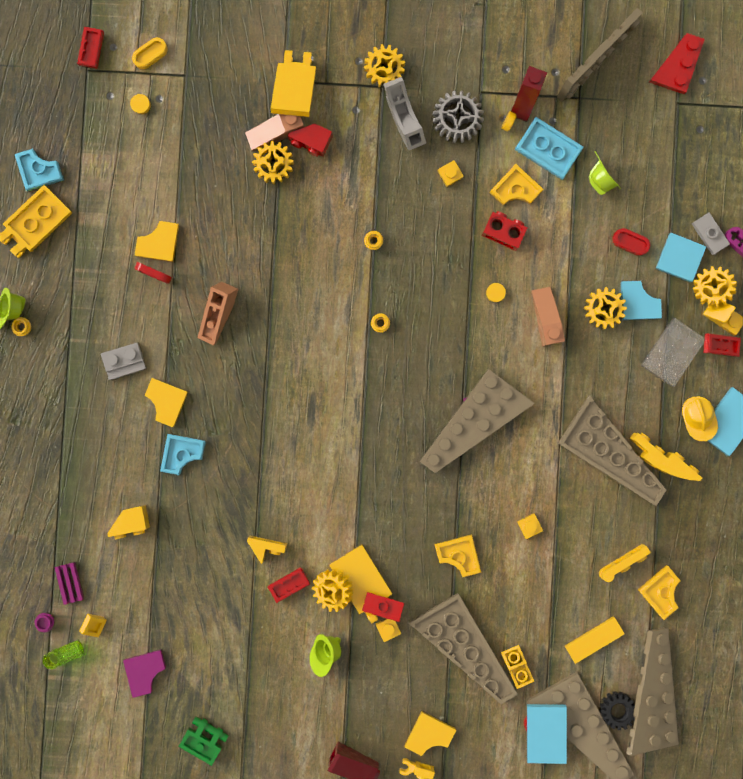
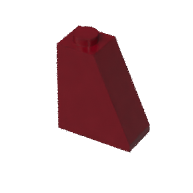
M532 66L528 67L511 112L517 115V119L525 122L528 121L548 72Z
M339 741L329 757L327 771L344 778L377 779L380 774L377 761Z

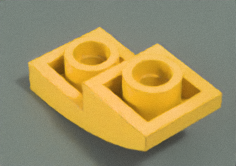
M519 645L501 652L516 689L535 682Z

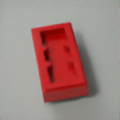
M84 27L77 62L79 66L98 69L104 37L103 30Z
M705 334L703 353L739 357L741 338Z
M299 567L267 587L276 603L311 583L302 567Z
M367 592L362 611L400 622L405 603Z

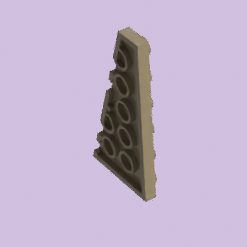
M588 395L558 444L652 505L657 506L666 489L643 463V460L634 452L618 429L609 421L605 413L596 405L592 397Z
M577 672L527 699L529 704L566 705L567 739L611 779H629L635 776Z

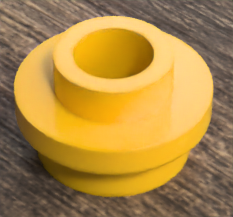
M370 231L366 234L364 243L368 249L377 250L383 244V237L377 231ZM371 238H376L377 243L372 244L370 242Z
M376 314L371 320V326L374 331L383 333L388 330L390 320L385 314ZM378 320L384 321V325L382 327H379L377 325Z
M19 317L12 322L11 328L15 335L26 336L31 331V323L28 319ZM21 324L25 325V328L23 330L19 329V326Z

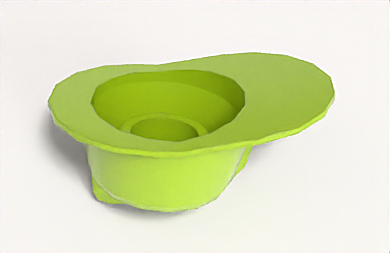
M597 155L599 161L590 171L589 180L592 187L600 195H604L617 186L620 188V186L608 174Z
M8 288L3 289L0 297V329L7 320L20 317L26 301L24 297L10 293Z
M323 634L316 636L309 658L311 669L317 676H326L332 664L340 658L341 639L339 637L334 638Z

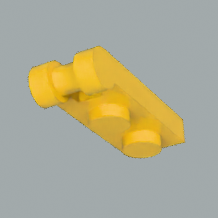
M639 545L600 569L599 577L606 582L613 581L615 574L619 572L624 573L631 568L630 565L633 563H640L647 559V555L651 553L646 545Z

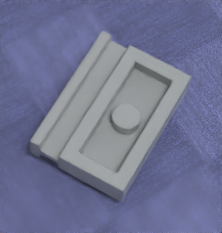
M139 343L101 353L104 367L108 374V380L147 369Z

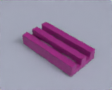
M75 562L55 567L63 604L66 605L83 600L84 596ZM69 567L71 568L77 597L74 596L72 583L68 571ZM61 569H63V572H64V576H65V580H66V584H67V588H68V592H69L70 599L68 598V594H67V590H66V586H65V582H64V578H63V574H62V570H61Z

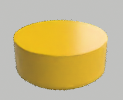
M143 94L133 96L130 102L131 108L137 114H145L151 107L150 100Z
M509 111L501 129L508 132L517 115Z
M499 283L491 284L486 290L488 300L494 303L502 301L506 295L504 286Z

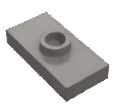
M710 213L705 214L692 223V226L712 255L730 244Z

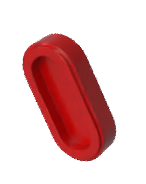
M622 228L613 234L612 240L614 245L629 253L642 256L650 249V241L633 231Z
M137 262L134 267L135 270L166 284L171 282V276Z

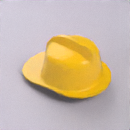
M700 396L687 399L683 404L682 414L689 435L698 441L712 439L718 430V422L712 404L706 398Z

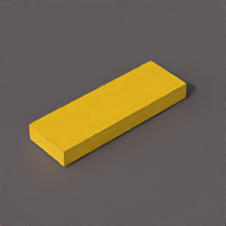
M613 616L566 644L565 648L576 664L624 635V632Z

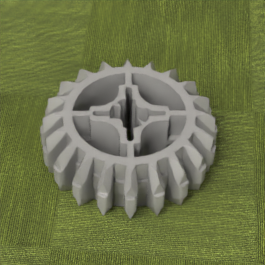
M454 90L452 91V97L446 93L445 99L440 98V104H435L434 108L436 110L432 114L436 117L433 119V123L437 124L435 130H441L439 134L441 137L446 134L447 141L450 137H453V143H456L457 138H460V142L463 143L464 137L467 140H471V134L476 136L477 130H481L482 125L480 123L484 121L481 115H483L484 111L478 110L481 107V103L475 104L477 98L473 97L470 99V92L463 96V91H460L459 95H457ZM457 104L455 109L448 110V112L444 111L448 106ZM463 105L467 106L473 115L463 109ZM459 109V114L461 115V118L457 124L456 114L458 113ZM444 119L453 124V129L446 125ZM472 122L468 128L459 130L462 124Z

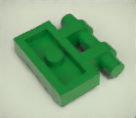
M196 716L192 723L198 726L197 730L195 731L189 727L178 747L212 766L222 749V746L216 743L217 740L220 739L226 742L229 735L224 733L220 727L216 728L210 725L208 720L204 718L202 720ZM203 730L213 735L211 740L201 734Z

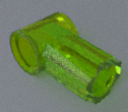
M78 639L57 649H52L44 655L43 665L47 669H55L62 664L85 655L83 645ZM51 654L57 657V663L51 662Z

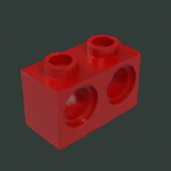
M497 211L496 213L492 212L481 236L516 251L528 227H525L522 221L516 219L512 221L507 218L506 214ZM492 223H500L501 229L494 230L492 228ZM516 230L518 238H512L509 235V231Z

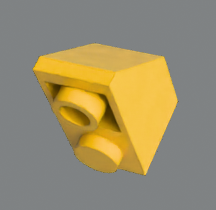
M146 505L123 510L107 533L108 537L114 536L115 539L126 537V534L133 532V535L144 534L145 530L150 528Z

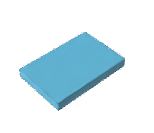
M535 117L515 150L563 180L584 147Z
M733 387L729 389L714 409L718 430L716 435L708 440L709 443L727 456L732 454L743 439V394Z
M527 704V763L567 764L566 705Z

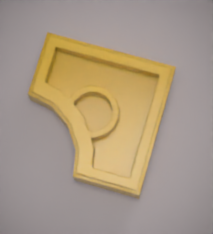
M515 164L490 191V194L502 205L513 200H522L531 204L544 189Z
M159 221L157 228L151 234L137 237L135 256L173 262L179 224Z
M151 378L145 396L151 399L155 405V421L175 427L188 392Z
M472 535L435 544L439 563L454 565L460 570L462 577L481 573Z
M667 565L638 589L663 620L679 608L675 602L674 593L676 586L681 580Z
M421 711L404 746L421 756L433 746L448 748L456 728Z

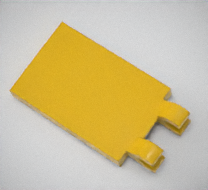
M285 50L284 63H278L271 113L310 117L316 66H311L312 53L304 52L303 63L293 62V51Z
M43 185L3 223L6 229L0 233V241L6 245L13 238L18 244L10 251L17 258H20L26 249L32 252L72 212Z
M362 544L330 564L331 569L336 570V574L342 572L343 579L348 577L346 582L347 584H352L349 590L353 591V594L350 596L351 601L359 614L364 612L362 608L367 592L386 598L392 595L391 590ZM365 612L371 624L378 620L377 615Z

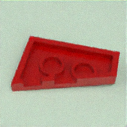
M686 33L649 83L685 94L705 39Z

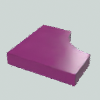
M162 649L123 660L132 698L152 693L154 677L158 672L166 669Z

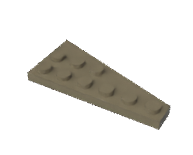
M637 8L621 24L620 29H616L588 57L584 65L581 64L576 72L566 80L557 96L561 102L566 98L570 99L577 92L580 85H583L589 79L592 72H595L602 65L605 58H608L614 52V46L617 42L621 44L627 38L629 29L634 30L640 24L639 18L643 14L642 11Z
M488 369L419 462L434 473L438 472L535 403Z
M458 593L409 622L413 628L420 632L423 637L436 646L439 651L468 674L471 679L476 681L500 704L518 695Z
M657 628L647 632L644 650L646 656L644 667H641L640 673L643 676L641 685H638L633 712L635 717L634 727L630 730L629 735L632 739L626 753L630 756L679 745L668 628Z

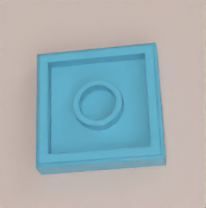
M669 233L655 269L691 283L694 280L706 246Z

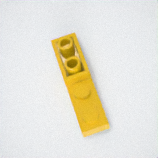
M633 433L629 438L643 450L639 457L655 469L674 477L701 481L702 477L698 474L699 470L683 462L685 459L679 453L667 452L664 455L665 451L656 445L654 447L649 443L650 438L643 433Z

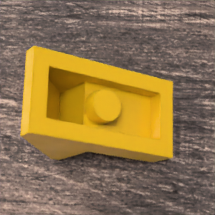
M719 303V308L712 304L702 314L733 336L737 335L743 326V316L735 312L736 307L730 304L723 305Z
M251 535L247 539L248 544L261 564L264 562L266 550H270L269 553L274 555H280L286 551L287 543Z

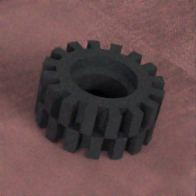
M614 691L612 695L610 693L606 694L608 697H603V703H600L601 709H599L606 724L617 730H621V728L626 730L628 725L631 727L633 725L632 721H635L633 716L634 701L627 694L620 691L619 693ZM623 704L625 706V714L622 717L617 718L612 715L611 710L614 705Z

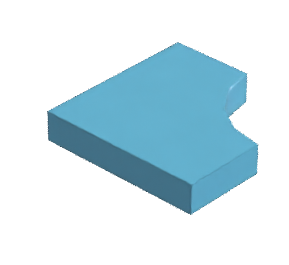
M34 149L14 154L26 191H32L41 188L43 185L47 186L64 180L59 163L57 161L42 160Z
M641 281L621 282V300H626L622 306L627 307V310L622 311L625 315L622 320L662 318L661 299L648 295L643 289Z
M167 434L160 472L180 475L183 467L188 462L203 459L206 441Z

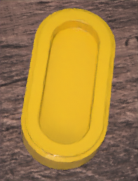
M158 37L151 39L133 53V63L139 69L149 68L167 54V44Z

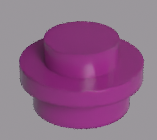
M41 613L35 619V627L40 632H48L54 627V618L49 613Z

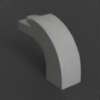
M402 77L383 84L391 114L407 149L412 150L426 144L423 129L412 110Z

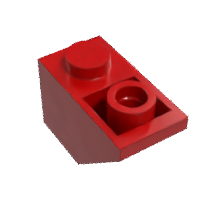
M317 124L306 126L288 134V139L292 146L299 149L303 147L308 150L309 154L316 157L318 155L324 157L333 138L332 131Z

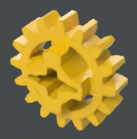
M381 44L379 50L373 47L374 53L368 52L369 58L364 60L366 64L364 71L368 72L366 74L367 79L372 77V84L378 82V87H381L382 84L402 77L400 74L405 72V69L402 68L405 66V61H401L403 59L402 54L397 55V48L392 51L391 45L384 49L383 44ZM376 59L377 64L372 68V63ZM395 65H397V70L395 73H393L392 68H394Z
M271 141L270 146L264 143L263 149L257 148L259 154H253L256 160H253L252 164L257 166L254 168V172H259V179L264 177L265 183L271 179L272 183L275 184L276 179L283 182V176L289 178L287 172L293 171L290 165H293L294 161L290 159L293 157L292 153H287V146L282 149L280 142L275 146L274 142ZM277 152H280L285 158L279 157ZM273 156H274V159H275L276 162L274 163V166H273V169H272V166L270 165V163H272ZM261 167L267 168L269 174L264 172Z
M711 266V271L703 269V275L697 274L698 280H694L695 287H693V291L696 293V299L701 298L700 302L702 305L707 302L709 308L712 304L719 308V303L727 305V299L733 300L732 294H736L735 287H737V282L733 281L734 275H729L728 269L723 272L722 267L715 270Z
M607 287L604 288L603 292L597 289V294L591 293L590 297L592 299H586L585 301L589 304V306L584 307V310H588L585 317H591L589 323L596 322V328L602 325L603 330L607 328V325L610 328H614V322L620 324L619 317H625L622 311L627 310V307H623L622 304L626 300H620L619 298L622 294L615 295V289L611 292H608ZM606 296L611 297L615 301L608 300ZM597 299L598 306L592 309L593 303ZM603 304L610 307L607 313L606 311H601ZM618 308L617 315L613 318V310ZM596 316L603 317L605 321L598 319Z
M327 569L317 575V578L313 580L315 585L312 587V590L316 591L313 597H318L316 603H322L323 609L328 607L329 612L334 609L336 612L341 608L344 609L352 600L350 596L353 594V591L349 590L352 584H347L346 582L348 577L343 579V573L336 574L335 569L331 572Z

